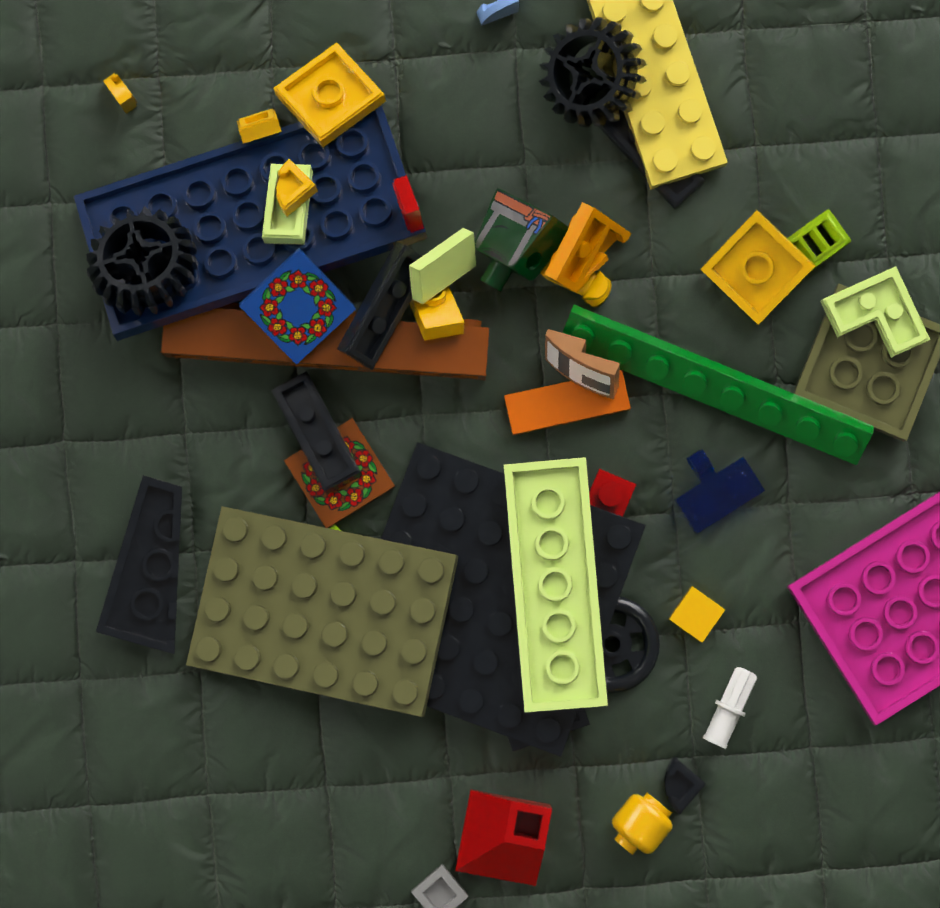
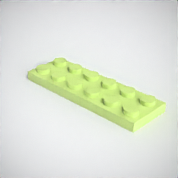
M586 457L505 464L504 475L524 712L608 706Z

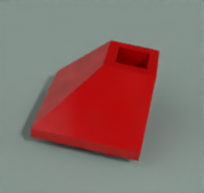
M470 789L455 871L536 886L546 846L552 813L551 804Z

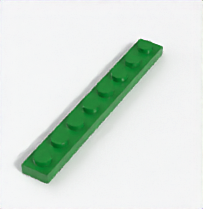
M573 305L562 333L586 339V354L620 363V370L854 465L858 464L873 435V425L577 305Z

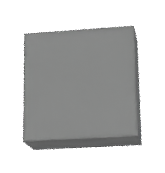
M443 864L411 890V893L424 908H456L469 897V894Z

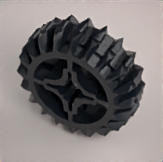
M600 17L595 18L593 23L590 19L582 18L579 20L578 27L571 23L565 25L566 36L559 33L553 35L557 44L556 48L547 47L544 49L551 58L549 63L544 62L540 64L541 69L548 71V76L542 78L539 82L542 86L550 87L543 97L546 101L555 102L552 110L556 114H564V119L568 123L574 124L578 121L579 126L589 128L592 123L596 127L606 126L607 119L611 122L620 121L619 109L627 113L633 111L631 104L628 102L629 98L639 99L642 97L639 91L634 90L636 83L642 84L647 81L644 76L637 74L639 69L647 65L645 60L635 58L641 52V46L637 43H631L634 37L633 34L627 30L621 31L622 27L619 23L614 21L607 23L606 19ZM596 42L594 47L590 46L584 56L575 57L582 48ZM615 58H616V62H617V74H616V75L614 74L613 68H612L613 61H614ZM582 66L592 68L596 71L595 74L603 77V80L594 78ZM570 71L573 75V82L571 87L569 82ZM602 89H611L604 98L588 105L591 98L595 99Z
M145 206L140 215L136 216L133 211L127 209V218L120 221L118 217L112 215L113 226L111 228L100 226L99 232L102 238L91 239V247L94 251L86 254V260L90 265L87 268V275L93 282L92 287L96 294L103 296L102 298L108 306L113 307L116 305L123 314H126L132 308L135 315L140 317L145 307H149L151 312L157 315L159 304L165 303L168 307L173 308L171 297L175 294L185 297L186 291L183 284H194L195 278L191 271L198 269V261L195 257L198 250L194 241H191L192 236L188 228L182 227L179 219L175 216L168 218L166 212L161 209L152 215L150 209H147ZM144 239H157L166 243L161 244L160 241L147 242ZM141 252L144 253V255H145L144 257H145V259H146L144 262H142L143 269H144L143 272H142V270H141V268H140L141 266H140V264H139L141 261H143ZM124 279L125 282L135 280L139 281L141 284L130 285L119 282L118 280Z

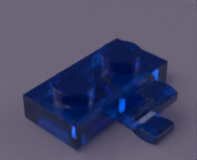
M702 449L686 458L701 483L678 496L674 501L694 533L698 534L764 492L765 489L744 456L720 471L715 472L712 463Z

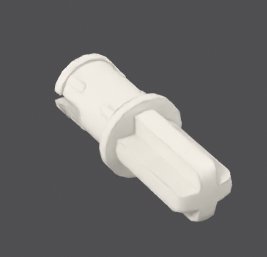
M741 667L734 669L721 700L715 701L718 707L706 734L703 735V739L724 749L727 748V743L740 716L745 717L746 715L742 711L757 681V676L754 673Z

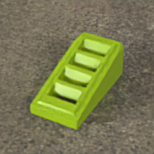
M829 209L787 238L816 265L812 270L851 243L850 237ZM819 226H823L835 244L829 246L817 229ZM809 235L821 251V254L817 257L803 239L805 236Z

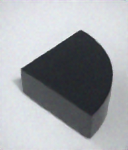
M673 756L665 772L664 788L669 803L680 815L706 783Z

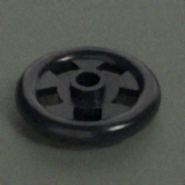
M621 596L615 612L627 616L625 626L621 627L616 624H610L604 639L605 642L610 636L616 637L619 641V648L615 652H608L603 642L607 693L627 691L643 682L655 667L660 650L659 633L650 614L638 603ZM641 632L644 641L643 650L631 651L632 641L630 634ZM628 659L632 670L623 675L615 676L611 666Z

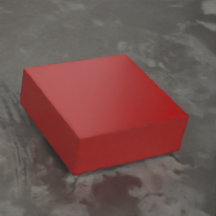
M407 175L394 179V183H392L407 230H410L412 233L424 229L421 213Z

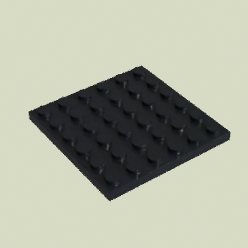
M417 442L381 539L459 556L427 706L561 757L579 708L524 712L504 473ZM590 505L603 643L646 525Z

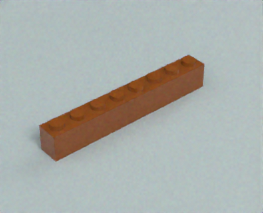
M231 303L163 326L161 353L168 358L486 380L489 328L481 327L482 321L463 319L464 334L424 341L417 322L400 320L373 370L364 367L337 349L357 311L349 315L297 365L243 310H240L239 303Z

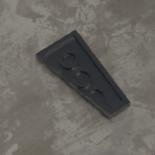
M143 475L97 625V633L175 654L182 504L181 486Z

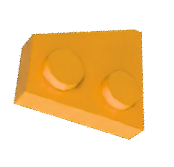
M582 202L577 213L572 217L560 246L552 255L550 265L544 275L561 286L577 293L587 283L590 276L609 260L605 252L616 240L625 243L632 233L596 208Z

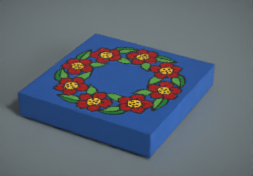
M300 248L239 303L241 309L296 365L356 310L355 305Z

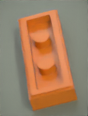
M622 370L619 371V388L614 400L589 391L572 381L504 395L512 436L631 409Z

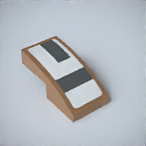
M548 329L545 334V360L575 384L614 400L619 388L620 363L586 354V339Z

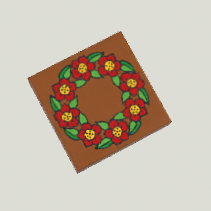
M353 418L337 428L363 475L360 478L327 495L302 449L284 460L325 528H330L332 525L337 524L395 488V485Z

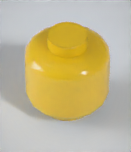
M648 792L644 796L633 794L612 819V825L618 832L614 840L632 855L637 849L643 853L651 854L671 832L673 824L669 817L672 812Z

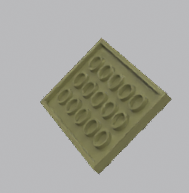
M222 506L186 665L424 717L459 556Z

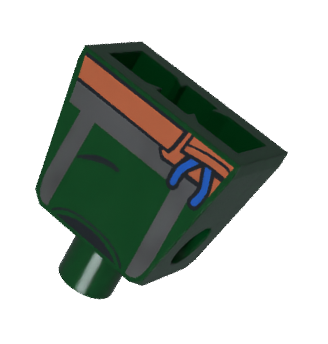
M497 188L475 240V250L491 260L480 281L501 292L512 272L529 281L536 279L550 261L552 255L557 251L569 227L553 215Z

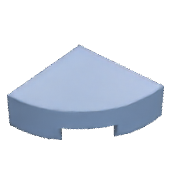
M497 0L488 5L484 3L480 5L477 10V16L481 26L517 13L519 10V0Z

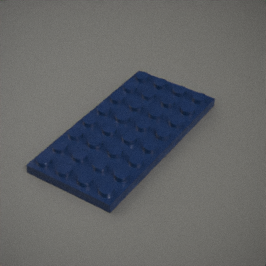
M382 105L323 148L304 126L297 122L282 127V132L244 144L242 141L75 195L74 199L89 252L94 251L91 247V239L102 238L99 232L100 226L107 228L113 226L112 215L118 217L121 221L127 218V209H130L138 216L144 206L150 209L152 215L161 209L166 212L168 218L172 216L178 218L182 227L185 226L190 231L191 241H194L198 250L197 255H195L198 261V269L191 271L195 278L194 284H183L186 291L185 297L176 294L171 297L173 308L168 307L165 303H161L158 305L159 310L156 315L151 312L149 307H145L140 317L135 315L132 308L126 314H123L116 305L110 307L104 302L115 339L119 341L243 300L298 248L325 273L391 251L396 242L409 245L427 239L425 227L412 233L410 230H407L392 183H394V179L405 176L406 173ZM290 159L294 164L311 165L312 182L316 185L318 192L310 197L305 245L267 244L262 239L271 164H284ZM144 239L147 242L160 241L161 244L166 243L157 239ZM141 252L143 261H141L139 264H140V266H141L140 268H141V270H142V272H143L144 269H143L142 262H144L146 259H145V257H144V256H145L144 253ZM124 279L118 280L119 282L130 285L141 284L139 281L135 280L125 282Z

